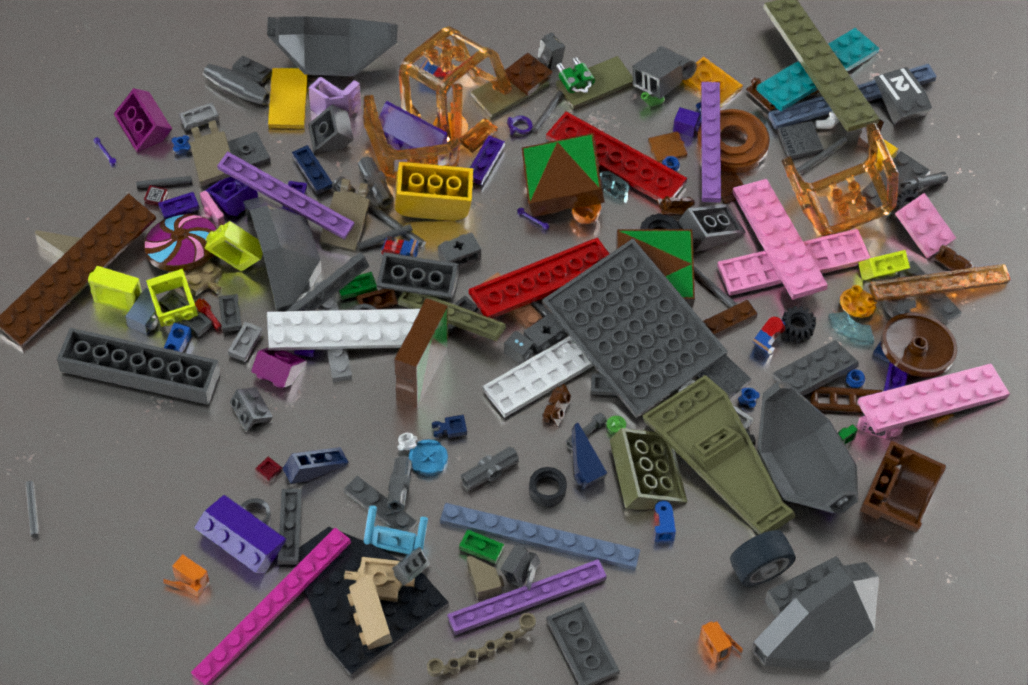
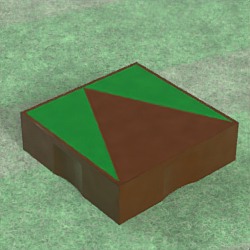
M593 133L522 147L527 197L532 217L556 213L569 208H581L605 203L603 185L599 173L600 165L597 146Z
M617 229L616 250L631 239H634L683 299L693 308L695 302L692 229Z
M428 298L425 299L394 359L396 401L418 408L448 349L447 305Z

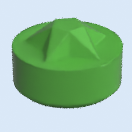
M617 415L610 417L607 420V431L611 435H615L621 428H626L625 419Z

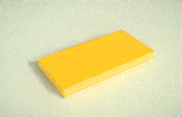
M272 68L268 128L305 129L308 74H304L299 68Z

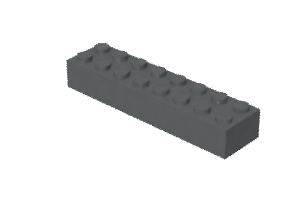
M75 328L69 329L57 358L60 372L203 404H209L220 375L219 362L215 359Z

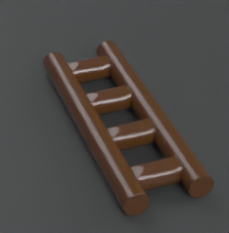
M820 387L808 394H811V404L819 411L863 413L860 406L857 405V396L864 397L880 393L882 390ZM818 394L830 395V404L818 403ZM838 395L849 396V405L838 404Z

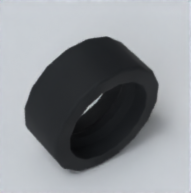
M543 467L534 471L529 482V493L533 501L546 507L555 506L562 502L567 489V481L564 474L553 467ZM548 478L557 481L560 488L555 494L545 495L538 492L536 484L541 479Z

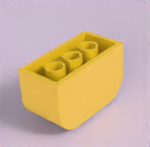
M399 162L395 194L396 212L406 217L446 221L466 218L472 202L473 168Z

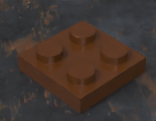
M527 52L503 71V77L529 96L552 78L553 72Z

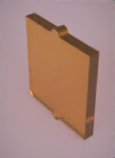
M678 131L648 138L651 153L654 154L658 162H662L668 156L682 158L688 155L684 147L685 142L681 140Z

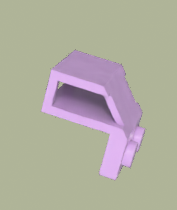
M319 77L309 87L311 111L320 115L330 105H335L348 111L350 117L361 107L360 83L354 80L342 91L324 78Z

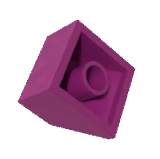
M267 347L257 352L251 372L256 374L259 379L273 382V385L278 388H285L293 384L306 365L307 360L286 350L269 351Z

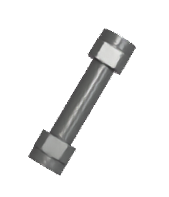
M599 412L592 417V422L582 430L587 436L595 428H601L607 422L604 414ZM572 435L566 440V444L571 450H573Z

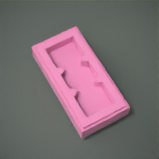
M206 190L201 192V204L204 207L206 216L208 218L211 217L217 227L224 225L223 213Z

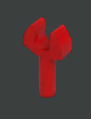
M199 298L194 302L198 311L212 321V325L216 330L222 327L210 310L212 307L204 298L202 300Z

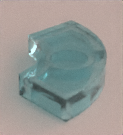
M847 312L831 313L828 315L831 326L839 335L842 334L850 339L851 342L857 344L874 345V337L870 325H862L855 322Z

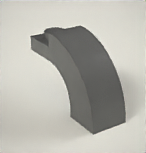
M887 274L873 278L880 302L891 317L911 313L910 309L916 308L915 300L906 298L903 294L897 275Z

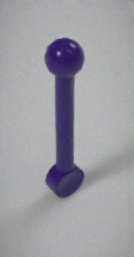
M94 138V143L98 144L107 156L109 164L111 166L116 165V159L110 156L101 144L100 138Z
M520 207L517 209L518 215H524L541 225L544 230L549 229L548 223H543L524 212V208Z

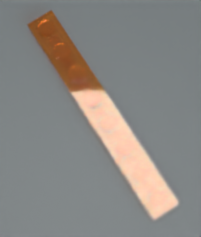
M1005 264L874 281L870 282L868 287L874 302L1007 284L1011 278Z

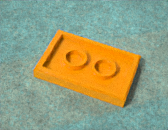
M704 56L696 62L697 69L695 74L687 80H682L683 83L700 95L702 82H720V108L743 90L741 83Z

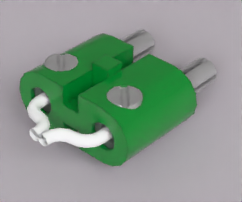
M577 57L572 59L574 69H571V67L565 69L561 63L556 65L560 72L558 77L568 93H587L588 88L596 81L587 65L580 63Z

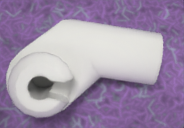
M831 111L826 120H816V129H831L839 122V119Z

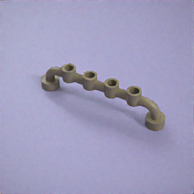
M531 613L522 614L519 619V629L513 632L506 631L503 637L495 641L488 640L485 642V646L477 650L469 649L465 656L458 659L451 658L446 665L438 658L430 659L427 663L428 674L432 677L442 676L447 673L455 675L460 672L461 666L467 663L469 665H476L479 657L485 654L487 656H494L498 648L502 646L512 647L516 639L535 628V616Z

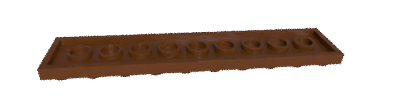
M128 193L0 314V329L23 348L89 284L88 277L91 272H94L96 266L106 268L156 220V216Z

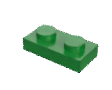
M368 272L358 275L338 292L341 300L377 291L378 289L373 273Z
M468 529L459 545V550L494 564L497 563L504 549L503 543Z

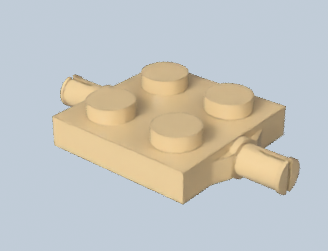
M207 261L197 268L184 271L190 292L195 296L208 288L216 294L221 291L222 287L214 282L222 274V269L212 262Z
M362 557L358 572L345 570L344 579L356 580V582L368 575H372L379 600L397 602L399 590L403 586L396 579L392 569L400 561ZM415 578L404 586L414 587Z

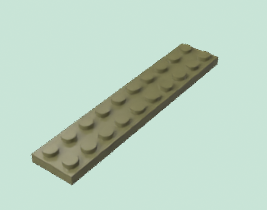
M775 0L764 3L763 9L845 130L849 132L878 124L880 118L799 1Z

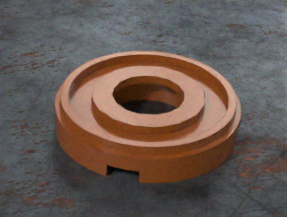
M738 109L721 110L720 134L724 131L734 130L747 136L746 143L738 147L726 145L720 137L721 170L744 173L755 169L766 158L770 137L767 128L761 120L749 112ZM700 125V127H699L698 135H697V149H698V152H699L700 156H701V125Z

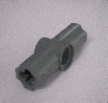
M363 157L358 162V167L364 176L365 184H368L369 192L373 193L379 207L385 208L390 206L394 202V197L387 186L384 173L379 171L372 157Z
M509 446L494 456L487 455L483 457L477 466L461 474L463 485L466 489L472 490L487 480L490 482L496 480L504 470L519 462L517 452Z
M400 456L395 458L387 500V508L392 512L404 510L406 494L409 491L411 479L409 475L412 461L407 456Z

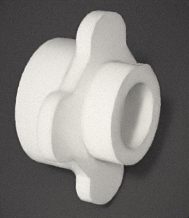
M412 433L400 435L398 437V450L408 451L417 446L415 443L417 436H413Z

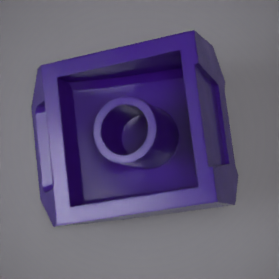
M233 177L222 179L206 189L213 201L226 213L233 216H238L239 213L245 210L243 201L258 198V192Z

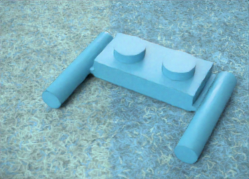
M369 506L364 534L365 544L371 543L378 548L404 554H410L418 547L423 551L428 523L427 517H420L418 534L416 536L415 533L378 525L374 527L377 507Z

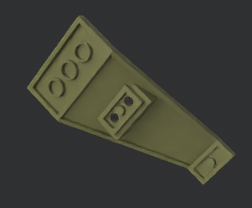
M706 375L642 416L644 422L662 437L758 534L777 530L796 517L794 511L779 496L727 393Z

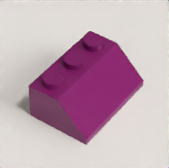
M133 88L114 112L116 119L137 152L163 142L172 130V127L149 91Z

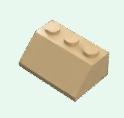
M368 575L349 587L351 593L347 594L350 606L355 605L357 611L353 616L356 625H361L363 632L359 633L362 644H367L370 650L393 641L372 575Z

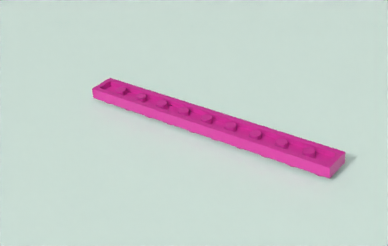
M335 527L191 671L192 676L202 685H210L351 543L350 539Z

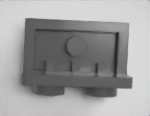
M256 387L237 389L230 400V404L245 431L250 430L255 423L270 422L273 418Z

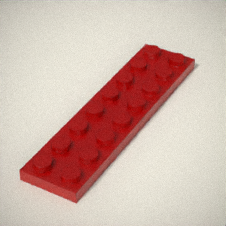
M567 111L546 133V139L550 142L593 133L597 146L599 169L655 200L663 199L667 196L675 198L687 183V177Z
M597 237L469 289L468 294L482 314L493 319L549 296L610 253Z

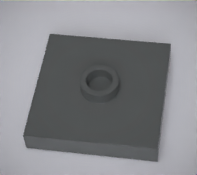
M257 131L228 141L231 154L254 167L271 162L270 156Z

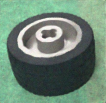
M780 530L768 531L749 539L740 545L730 556L734 571L746 587L757 586L774 579L789 569L796 560L794 550Z

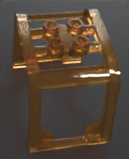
M451 26L444 27L404 58L399 69L401 108L421 118L419 111L412 104L409 76L436 91L438 124L435 126L447 132V142L451 139L446 94L453 83L467 73L474 78L480 76L492 83L493 89L504 95L511 92L512 86L496 51L489 47H483ZM449 36H451L452 39H453V42H454L455 46L452 45L450 39H446V38L449 37ZM465 43L479 51L470 56ZM436 46L439 47V48H441V50H442L441 55H439L437 49H433V48L436 47ZM424 56L428 58L430 64L441 67L444 72H451L441 80L414 63ZM489 57L496 77L476 67V65ZM454 58L455 61L461 62V65L456 67L452 64V59Z
M452 84L450 119L452 141L442 145L394 150L388 146L379 120L374 96H364L363 125L379 169L386 178L396 181L397 171H394L395 160L407 159L409 163L438 165L437 155L450 153L449 163L443 166H458L460 143L462 141L463 86L461 84Z
M876 123L866 125L868 157L864 162L816 182L808 183L804 180L791 156L782 160L783 167L803 213L822 236L845 232L889 214L897 205L899 173ZM878 147L884 158L882 166L887 178V190L875 165ZM867 171L883 204L871 211L867 209V201L861 194L860 184L854 179L855 176ZM847 180L850 193L843 195L842 190L838 188L837 184ZM828 187L831 189L832 200L837 203L838 214L844 219L843 222L830 226L816 194L817 191ZM855 202L857 210L861 211L862 214L851 218L849 205Z

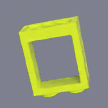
M231 221L220 225L217 230L211 231L206 237L205 249L240 271L245 270L262 258L263 252L259 240Z
M906 250L858 262L863 281L910 268Z
M96 266L94 272H91L88 277L91 294L96 303L129 312L142 294L139 278Z
M183 269L146 280L161 327L171 326L174 322L189 320L198 316ZM183 286L189 305L162 314L156 295Z

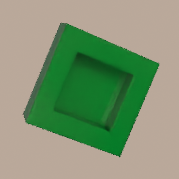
M852 424L838 432L845 446L855 440L858 429Z

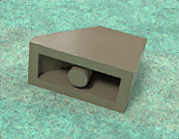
M468 556L467 569L477 600L481 601L501 595L502 587H504L502 575L498 576L496 568L472 556Z

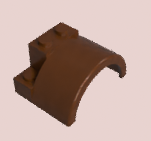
M891 440L863 500L860 511L876 519L881 517L913 533H917L921 528L922 518L946 469V465Z

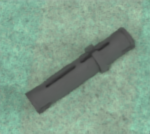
M940 172L923 177L914 176L909 180L900 181L899 189H901V192L905 190L919 191L924 187L946 183L948 175H946V172Z

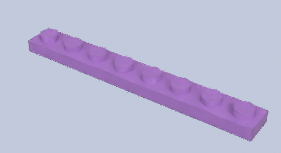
M720 82L701 83L702 202L720 203L721 201Z
M228 151L217 165L218 169L344 240L355 225L348 218Z
M598 559L534 582L531 585L530 591L526 586L449 613L447 618L454 635L602 582L606 580L607 576Z

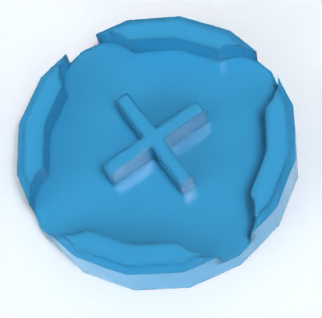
M427 439L417 442V446L410 449L409 460L412 461L411 468L420 476L431 477L440 474L447 467L448 463L446 448L436 440Z

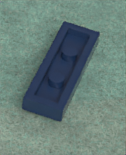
M308 145L292 152L293 159L317 195L332 189L333 182Z

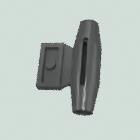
M245 56L239 58L232 65V70L213 64H208L204 69V77L219 88L241 99L261 105H266L270 99V92L259 84H263L272 75V69Z

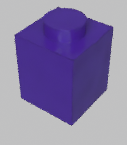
M679 107L674 119L673 132L693 137L695 131H698L701 125V121H699L700 113Z

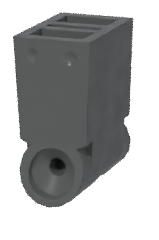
M659 46L656 52L649 54L632 65L633 86L661 99L678 86L682 80L691 78L696 72L697 64L664 46Z

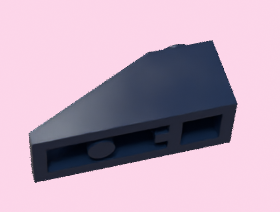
M576 423L572 428L574 477L576 482L585 489L603 480L607 475V471L580 424Z
M341 447L292 453L282 469L290 484L310 481L346 466L349 462Z

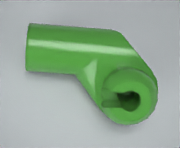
M643 92L641 95V99L649 106L662 105L665 101L664 96L659 99L655 96L652 97L648 92Z

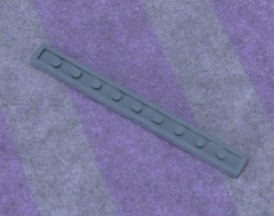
M929 64L909 69L920 85L936 81L937 76ZM875 80L857 85L867 101L882 97ZM821 96L791 105L783 111L775 110L769 112L768 118L775 130H777L778 128L829 114L832 109L824 97Z
M445 503L440 518V524L465 530L468 529L473 532L593 561L599 559L601 563L630 570H636L640 549Z

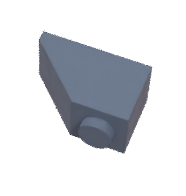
M147 288L144 289L125 316L129 328L148 335L157 325L155 309L149 289Z

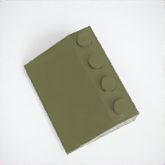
M621 428L609 440L626 509H655V505L659 501H667L672 506L687 503L675 451L656 432Z

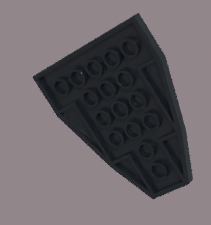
M328 526L300 546L299 563L334 528ZM342 532L350 539L351 543L304 590L326 649L352 678L447 608L449 602L423 573L418 574L415 577L414 587L401 586L397 602L380 600L393 642L369 650L367 644H362L359 633L363 632L361 625H356L353 614L357 613L355 605L350 606L347 594L351 593L349 587L355 584L356 580L344 579L345 570L358 572L362 557L400 560L371 543L365 544L364 540Z

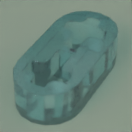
M610 171L600 173L605 191L617 199H625L629 195V184Z

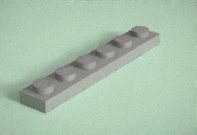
M321 282L314 283V288H316ZM334 294L319 306V311L338 310L336 295ZM327 349L333 382L352 379L347 349Z

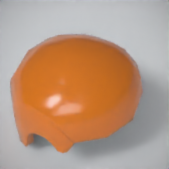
M601 204L572 208V215L581 224H592L599 218L602 207Z

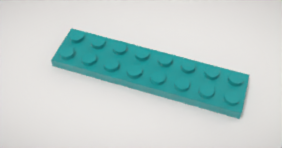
M853 28L828 43L847 72L875 56L880 50L876 44L857 28ZM797 61L758 84L756 90L778 110L783 111L815 92L818 88L801 63Z

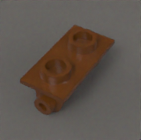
M754 77L751 80L752 85L746 88V90L770 112L776 107L756 90L757 85L762 82L760 78Z
M667 196L663 199H656L662 215H683L688 208L695 205V200L691 197L679 199Z
M943 244L939 248L940 252L934 257V259L963 279L975 268L971 264L972 261H968L961 255H958L948 245L945 246Z
M563 384L562 388L556 387V389H553L548 402L554 405H547L542 414L544 422L549 423L553 421L556 427L559 426L560 421L564 417L566 407L571 401V394L565 384Z

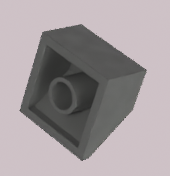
M330 105L308 124L314 153L342 150L354 140L348 111L335 105Z

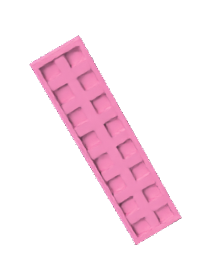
M763 179L733 188V195L792 300L827 290L828 284L768 180Z
M858 229L803 242L821 274L857 266L858 262L871 258ZM765 251L717 263L729 296L783 283Z
M987 364L860 397L858 404L873 431L879 433L1006 399L1010 393L993 365Z

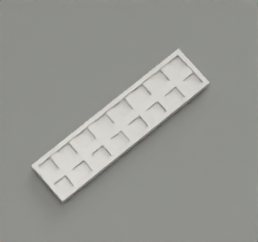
M420 309L267 312L268 350L400 348Z
M567 337L485 384L483 391L505 418L593 367V365L573 340Z

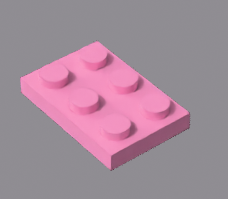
M925 193L895 213L926 259L938 252L943 244L946 246L956 239Z

